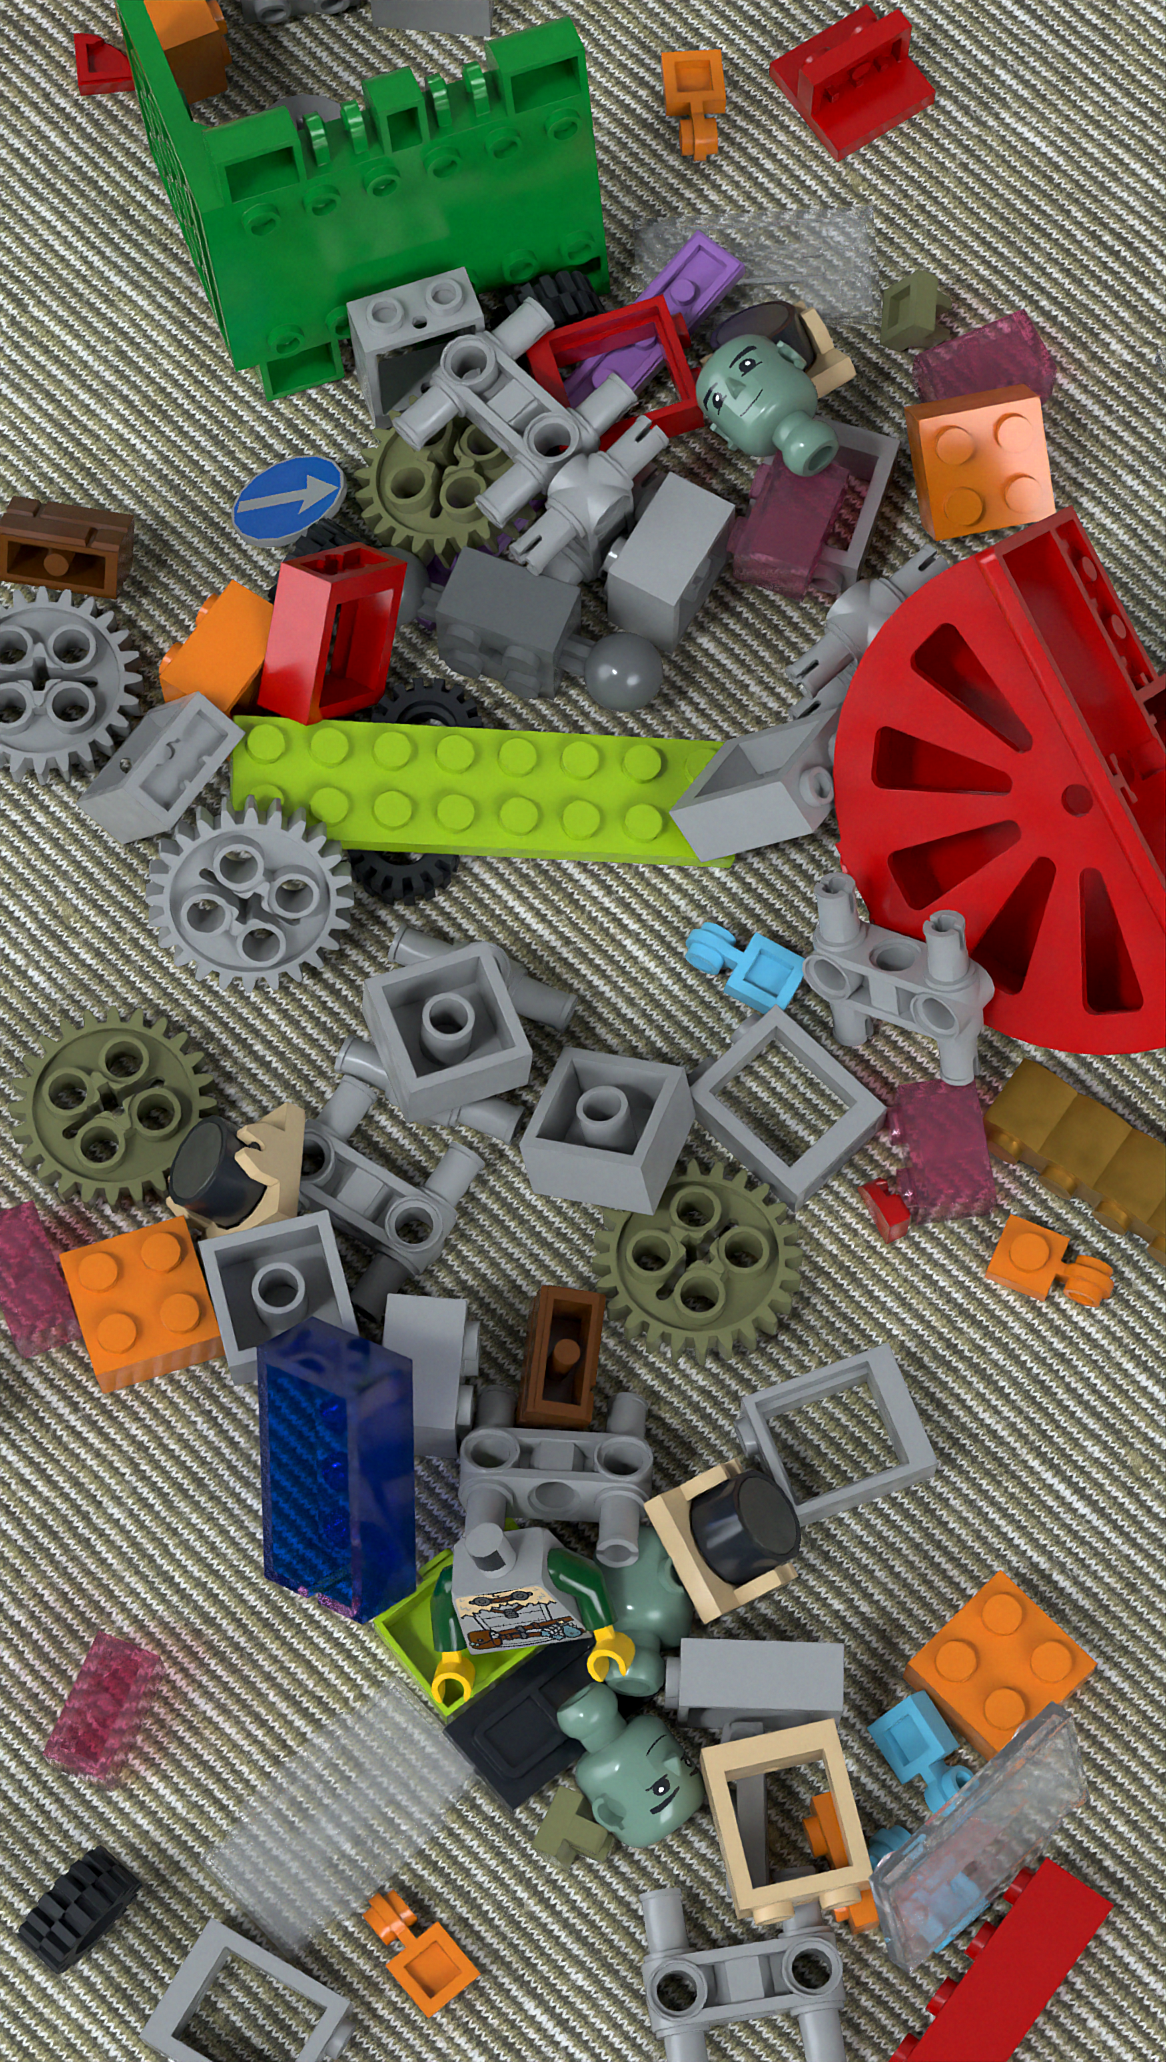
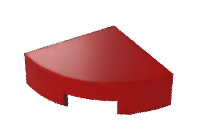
M74 33L80 96L136 91L127 55L125 56L117 48L104 42V39L100 36L88 33Z
M878 1177L859 1186L857 1190L887 1245L906 1236L911 1213L899 1194H890L887 1180Z

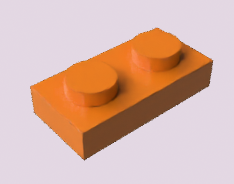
M831 1791L811 1798L809 1805L812 1816L802 1819L804 1832L814 1858L825 1855L830 1871L848 1867L849 1863ZM871 1887L870 1889L860 1891L861 1902L831 1910L836 1923L847 1920L852 1936L877 1928L881 1921Z

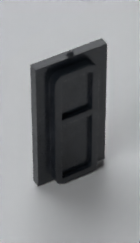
M594 1632L593 1637L550 1643L442 1731L443 1735L472 1767L474 1774L483 1780L511 1814L573 1765L587 1751L580 1740L569 1737L562 1731L557 1721V1711L575 1693L596 1681L592 1678L587 1668L588 1658L597 1643ZM662 1688L653 1695L638 1697L614 1692L618 1700L619 1713L625 1721L659 1695Z

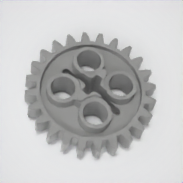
M40 586L35 602L27 603L24 595L17 589L13 593L14 607L6 610L0 603V656L7 650L12 649L23 650L26 652V655L16 664L6 665L0 663V712L8 707L15 706L24 709L25 713L15 722H0V769L6 763H10L13 780L18 783L24 777L28 768L35 769L39 784L45 785L49 770L58 768L61 776L68 782L72 778L71 764L79 761L88 771L93 772L95 771V764L92 753L99 750L105 755L112 757L116 751L111 735L114 734L127 738L131 734L130 724L123 716L141 715L140 702L132 695L145 691L142 675L133 673L142 667L139 652L128 651L133 645L128 629L115 632L118 624L115 613L112 610L96 619L98 610L94 598L89 597L79 608L74 607L71 590L65 589L57 602H50L45 586ZM82 648L89 652L83 660L77 663L70 664L59 660L62 654L69 649ZM48 679L45 684V690L34 691L38 690L40 680ZM93 681L98 682L97 686L94 688H88L86 686ZM78 705L88 709L85 716L78 721L67 722L58 718L61 712L70 706Z
M248 795L244 810L235 811L229 799L224 797L221 799V815L213 817L207 809L199 806L196 808L197 826L195 828L184 821L178 820L175 823V838L177 842L161 838L158 856L162 860H150L149 879L153 882L146 884V903L153 906L149 908L148 922L151 927H161L158 935V945L160 948L177 945L174 950V964L177 967L185 965L193 959L196 961V980L201 981L213 970L219 973L220 989L225 990L233 977H242L246 993H252L256 978L265 977L268 985L274 991L278 990L279 973L286 971L294 980L300 982L303 980L302 962L306 961L321 969L324 966V951L322 947L332 950L340 948V932L337 929L350 928V910L347 907L354 905V887L348 885L352 881L351 865L347 862H340L343 858L340 841L325 843L327 839V826L324 822L317 823L308 829L305 828V808L300 807L287 818L282 816L280 798H275L267 812L258 811L255 796ZM233 850H244L253 856L244 861H234L227 858L225 854ZM203 868L210 869L209 871H200ZM290 879H298L308 884L299 890H289L281 886L283 882ZM201 899H210L220 905L213 909L203 910L195 907L193 903ZM258 928H265L274 932L272 936L267 938H255L248 933Z

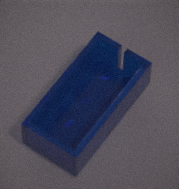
M311 1316L257 1346L264 1578L305 1598H310L318 1593V1604L363 1625L416 1592L413 1360Z

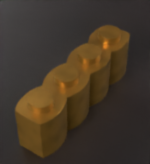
M1024 1058L982 1118L979 1132L987 1138L984 1141L986 1148L996 1157L1009 1164H1016L1020 1160L1034 1167L1040 1173L1038 1177L1040 1183L1058 1197L1070 1200L1074 1195L1086 1201L1095 1209L1092 1213L1094 1218L1108 1230L1119 1235H1125L1129 1231L1140 1236L1149 1244L1147 1248L1148 1253L1156 1261L1166 1266V1145L1150 1135L1133 1128L1124 1119L1101 1103L1077 1092L1071 1085L1050 1070Z

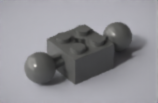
M463 546L446 587L430 581L425 565L413 553L399 547L377 549L408 562L396 627L405 625L417 617L436 623L439 659L445 661V664L451 670L460 675L477 678L481 674L503 682V686L517 696L535 699L539 695L554 701L566 671L584 677L585 686L592 698L604 708L616 712H630L644 707L653 700L661 687L663 680L661 657L653 644L644 637L631 632L612 633L604 636L597 642L581 637V588L541 573L535 576L527 568L467 546Z

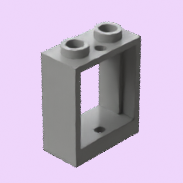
M465 267L346 303L358 383L375 428L387 429L393 427L394 424L391 422L392 420L388 412L393 409L403 413L410 407L409 397L411 395L420 398L423 395L422 390L426 387H431L429 380L432 378V373L441 366L442 352L452 340L377 363V354L455 330L457 331V337L468 334L475 335L477 332L482 333L485 330L484 316ZM424 322L427 323V325L421 329L414 327L415 325ZM473 369L467 372L462 379L476 378L485 369Z
M814 415L813 420H821L829 424L838 437V451L826 468L871 481L848 551L846 552L762 526L783 465L782 452L764 459L739 532L737 559L746 562L751 569L759 573L771 576L779 575L780 573L805 579L806 583L816 590L826 593H837L840 590L846 591L859 581L897 467L901 440Z
M199 691L152 708L146 713L75 804L121 844L171 830L246 732ZM122 759H127L131 763L132 768L128 773H124L120 769Z
M839 708L729 739L723 744L669 811V814L701 863L811 834L816 831L835 806L833 765L835 739L841 714Z
M775 1004L762 1018L757 1013H753L746 1018L730 1038L734 1045L718 1060H715L712 1056L704 1059L691 1072L687 1080L696 1113L695 1120L763 1184L767 1183L770 1186V1191L782 1202H785L787 1207L795 1214L884 1126L887 1107ZM774 1038L850 1108L791 1167L782 1161L715 1097Z
M889 1342L742 1397L740 1406L742 1418L733 1421L737 1438L745 1456L749 1458L757 1455L764 1474L782 1488L792 1503L800 1523V1528L933 1478L938 1465L937 1458ZM867 1382L900 1465L799 1503L766 1420Z
M681 1638L679 1657H667L664 1709H677V1728L722 1730L723 1723L763 1722L765 1731H779L834 1718L838 1730L843 1713L844 1643Z
M211 1917L138 2036L144 2044L174 2062H213L178 2041L230 1953L326 2010L295 2062H323L326 2055L337 2060L351 2039L357 2024L348 2019L354 2010L351 2001Z

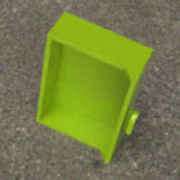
M507 1517L504 1532L519 1530L513 1518ZM450 1548L440 1552L419 1569L418 1573L425 1581L373 1620L377 1635L447 1725L549 1645L543 1644L471 1655L468 1647L461 1650L462 1656L469 1659L476 1670L471 1696L465 1702L463 1685L456 1679L448 1678L445 1679L443 1701L438 1703L432 1695L431 1687L436 1668L440 1660H442V1652L434 1651L430 1599L440 1572L444 1567L453 1564L454 1553Z

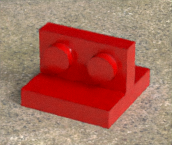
M866 4L770 63L769 76L836 162L841 161L929 107L935 101V89L908 56L912 25L899 8L880 19Z

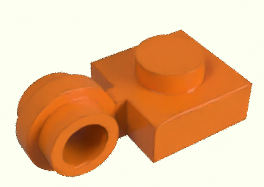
M721 49L661 52L665 116L689 115L690 119L679 120L681 156H692L693 162L706 161V155L718 153V133L716 118H705L704 114L725 113L726 108Z
M1010 1214L984 1276L986 1279L1042 1302H1045L1052 1282L1056 1280L1065 1284L1063 1289L1065 1296L1089 1307H1099L1102 1299L1110 1297L1115 1285L1110 1279L1113 1269L1108 1264L1086 1255H1078L1075 1263L1066 1264L1061 1262L1070 1238L1013 1214Z
M394 1889L390 1890L383 1897L378 1892L368 1900L371 1907L362 1916L386 1946H389L397 1938L405 1946L404 1950L385 1965L386 1968L428 2019L481 1975L438 1921L416 1939L409 1928L418 1921V1918Z

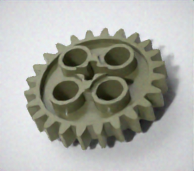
M415 395L409 397L410 406L418 399ZM393 409L388 412L391 420L402 414ZM456 415L423 445L420 451L413 449L393 426L390 430L374 428L372 433L380 444L379 447L365 448L360 452L369 466L355 471V477L363 488L355 493V498L364 510L361 514L363 519L383 547L392 546L405 549L416 555L425 567L429 565L435 554H437L444 567L451 568L456 553H460L463 546L477 550V547L485 544L492 553L496 554L499 552L497 541L499 535L504 533L511 538L517 539L520 537V534L514 522L518 518L535 520L537 517L528 502L506 523L504 528L499 529L480 511L474 498L488 489L514 463L503 450L466 416L460 417ZM549 449L544 456L549 457L552 455V449ZM539 492L532 500L547 499L548 495H543Z
M116 1005L110 1006L107 1020L104 1023H97L90 1009H86L83 1015L84 1028L75 1030L68 1021L62 1019L59 1023L63 1039L56 1042L42 1034L38 1037L45 1054L42 1059L30 1055L23 1056V1064L32 1075V1078H14L12 1080L15 1093L26 1098V1100L8 1104L11 1117L24 1121V1123L13 1128L11 1133L16 1144H30L20 1154L26 1167L43 1163L36 1175L42 1187L60 1178L57 1190L60 1200L66 1202L77 1190H81L85 1210L91 1211L99 1196H106L112 1213H118L122 1196L131 1195L135 1205L141 1210L145 1208L144 1191L153 1188L164 1200L169 1197L165 1180L170 1176L171 1165L180 1144L189 1131L202 1118L219 1114L217 1100L203 1096L216 1088L213 1074H198L207 1064L202 1051L185 1055L191 1044L188 1033L185 1031L168 1040L170 1026L167 1018L161 1017L149 1029L146 1027V1019L142 1008L136 1009L129 1023L121 1021ZM125 1056L136 1057L143 1062L139 1071L132 1076L124 1078L110 1073L113 1063ZM157 1079H162L165 1082L161 1088L149 1089L151 1083ZM79 1088L87 1093L83 1103L71 1110L61 1109L54 1105L57 1096L63 1090ZM114 1100L119 1107L124 1108L125 1113L114 1118L112 1113L105 1111L104 1105L107 1102ZM164 1108L175 1114L172 1122L161 1130H150L142 1125L143 1118L151 1110ZM79 1129L75 1137L71 1139L64 1138L66 1131ZM110 1140L118 1145L115 1156L108 1161L98 1163L86 1158L89 1147L95 1142Z
M690 1159L686 1176L678 1177L673 1169L653 1216L605 1208L603 1212V1225L609 1231H596L594 1235V1248L601 1252V1254L592 1257V1274L604 1276L596 1282V1293L606 1295V1299L613 1298L607 1305L608 1320L614 1321L628 1316L624 1324V1338L630 1340L644 1331L647 1334L646 1353L650 1355L663 1342L670 1344L671 1360L673 1363H677L680 1360L685 1348L694 1349L699 1365H705L708 1348L713 1347L718 1348L726 1361L732 1360V1343L736 1340H739L749 1350H755L757 1345L755 1328L774 1335L777 1332L778 1320L773 1312L790 1315L793 1299L787 1292L800 1290L801 1274L792 1269L802 1266L803 1249L791 1246L798 1241L797 1224L781 1225L787 1217L786 1203H775L767 1207L770 1186L765 1183L750 1192L747 1189L748 1171L745 1169L741 1170L732 1181L723 1179L724 1169L723 1162L721 1161L715 1163L709 1176L700 1174L696 1159ZM695 1211L702 1212L711 1220L704 1226L692 1227L684 1224L680 1217ZM727 1224H737L738 1227L730 1229L719 1238L720 1231ZM748 1252L756 1256L759 1262L751 1267L741 1268L731 1264L728 1261V1257L734 1253ZM709 1253V1264L706 1265L701 1260ZM654 1255L664 1259L667 1265L660 1270L647 1271L638 1267L636 1262L643 1256ZM689 1258L693 1263L686 1269V1259ZM675 1285L674 1292L666 1300L657 1299L656 1296L664 1294ZM705 1296L716 1305L709 1311L694 1312L686 1308L683 1303L690 1297Z

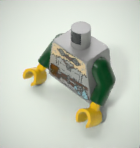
M485 1522L478 1524L470 1530L466 1538H461L454 1545L453 1564L442 1569L431 1595L430 1612L434 1651L442 1652V1660H440L436 1668L431 1687L432 1695L438 1703L443 1701L445 1679L448 1678L456 1679L463 1685L465 1702L470 1698L476 1670L470 1660L462 1656L461 1650L467 1647L471 1655L590 1638L593 1637L594 1632L597 1643L588 1658L587 1668L592 1678L598 1682H603L609 1672V1659L607 1656L616 1660L622 1676L626 1675L634 1659L635 1645L632 1640L624 1633L614 1631L612 1624L616 1623L618 1618L603 1573L598 1564L565 1548L546 1528L531 1527L503 1532L494 1523Z

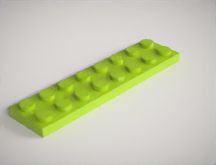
M233 715L232 721L246 732L230 753V802L235 811L244 810L248 795H254L258 811L267 812L275 798H280L282 816L289 818L300 807L305 808V828L308 829L317 823L324 822L327 826V839L325 843L340 841L342 849L730 868L735 860V854L701 863L669 814L672 807L725 742L335 720H322L321 722L305 726L289 718Z

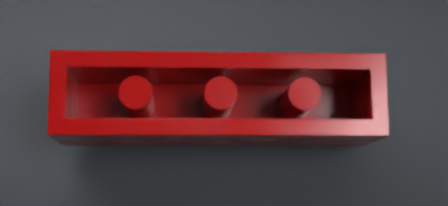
M1048 1857L1043 1861L1037 1872L1024 1865L1002 1897L1012 1905L1008 1914L999 1927H996L988 1920L985 1921L964 1951V1954L974 1961L960 1983L949 1975L946 1977L925 2008L936 2018L921 2039L909 2031L888 2062H1007L1114 1905Z

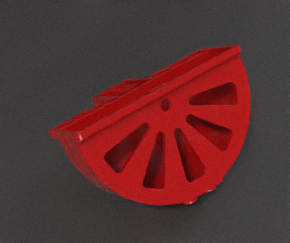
M1071 504L958 562L930 579L908 597L880 628L866 649L851 679L841 709L835 739L833 765L834 802L841 840L835 843V846L840 854V865L843 873L853 877L856 887L869 911L870 924L926 943L923 924L926 920L930 921V915L939 910H952L962 914L966 923L965 939L968 957L987 971L995 988L994 997L983 1008L984 1025L1012 1038L1039 1047L1068 1053L1091 1055L1133 1054L1166 1047V668L1156 672Z

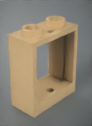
M834 1718L701 1748L699 1763L737 1920L753 1916L756 1926H764L795 1917L794 1906L820 1901L822 1910H833L862 1901L860 1891L870 1889L874 1875ZM823 1760L849 1866L753 1889L727 1782Z

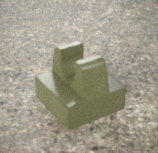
M918 269L884 290L880 334L881 346L901 352L909 346L933 348L949 338L950 330L935 324V317H939L952 309L951 299L937 290L938 276Z
M560 1785L531 1847L545 1862L568 1872L576 1854L604 1864L615 1838L608 1835L609 1831L592 1822L594 1817L592 1806L583 1794Z

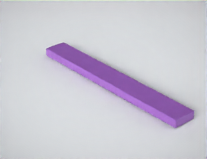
M697 230L634 303L663 294L670 315L681 312L689 336H691L745 274V264ZM655 336L583 360L563 384L572 409H575L606 381L611 373L619 376L638 397L666 363ZM554 446L553 448H551L553 454L549 457L558 456L556 448ZM547 499L531 500L529 504L536 513ZM518 518L514 522L518 532L529 520ZM504 533L497 537L499 552L496 554L492 553L485 544L477 547V550L498 557L513 538ZM456 553L451 568H445L437 554H435L432 561L426 567L430 581L446 587L460 553ZM420 617L415 619L430 632L436 628V623Z

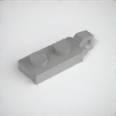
M723 1723L721 1744L765 1734L764 1723ZM766 1773L738 1779L736 1780L737 1788L729 1789L753 1889L770 1885L768 1789ZM726 1874L727 1897H732Z

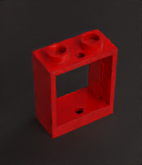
M663 294L549 331L524 353L531 378L566 409L567 407H572L558 368L656 336L679 402L642 415H645L652 421V425L649 427L651 430L657 425L667 438L704 427L703 412L698 406L695 388L701 367L689 368L683 351L692 347L686 323L681 312L670 315ZM639 416L613 424L599 437L601 445L598 447L599 451L605 453L636 422ZM555 446L558 456L564 453L569 446Z
M354 542L281 562L257 705L280 714V718H289L309 726L337 716H351L355 714L356 710L378 704L384 696L408 562L361 542ZM342 603L330 674L325 675L337 604Z

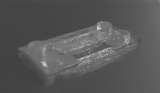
M873 206L632 219L637 298L697 230L745 264V274L691 335L697 343H710L714 330L733 314L750 306L770 301H786L791 305L803 301L807 309L810 307L815 308L827 330L828 328L881 326L882 308Z
M394 1674L353 1714L347 1711L338 1713L239 1807L238 1815L240 1820L227 1832L228 1835L216 1847L207 1850L197 1861L291 1962L334 1920L341 1922L348 1919L445 1826L447 1822L446 1813L482 1779L474 1774L472 1767L443 1735L442 1731L445 1726Z
M1051 1701L1036 1717L1022 1723L1014 1733L1012 1740L901 1847L885 1855L876 1866L874 1873L868 1877L889 1959L907 1973L911 1974L949 1936L956 1937L1016 1878L1024 1865L1029 1866L1048 1847L1051 1842V1835L1064 1824L1062 1818L1074 1807L1079 1809L1090 1798L1073 1714Z

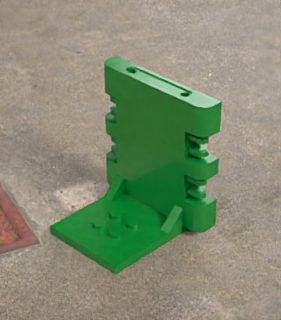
M114 0L151 156L234 369L238 372L254 367L267 402L345 377L338 339H346L348 345L353 347L346 306L347 302L461 267L466 269L477 300H479V294L492 290L498 294L500 299L506 298L510 294L514 295V284L520 283L522 287L530 283L531 287L539 284L540 277L549 274L550 278L554 279L560 271H568L569 275L574 271H580L582 275L586 274L598 296L611 292L585 48L569 16L485 41L487 72L482 73L480 64L477 61L463 64L462 80L446 84L439 72L424 77L425 91L421 92L409 66L361 81L366 110L360 111L358 103L355 99L340 103L341 118L324 123L323 118L319 116L317 111L302 115L304 129L296 131L285 105L214 127L193 122L182 87H177L144 1ZM424 322L415 325L414 327L421 329L424 328L427 325V323ZM457 331L414 343L418 351L457 338Z

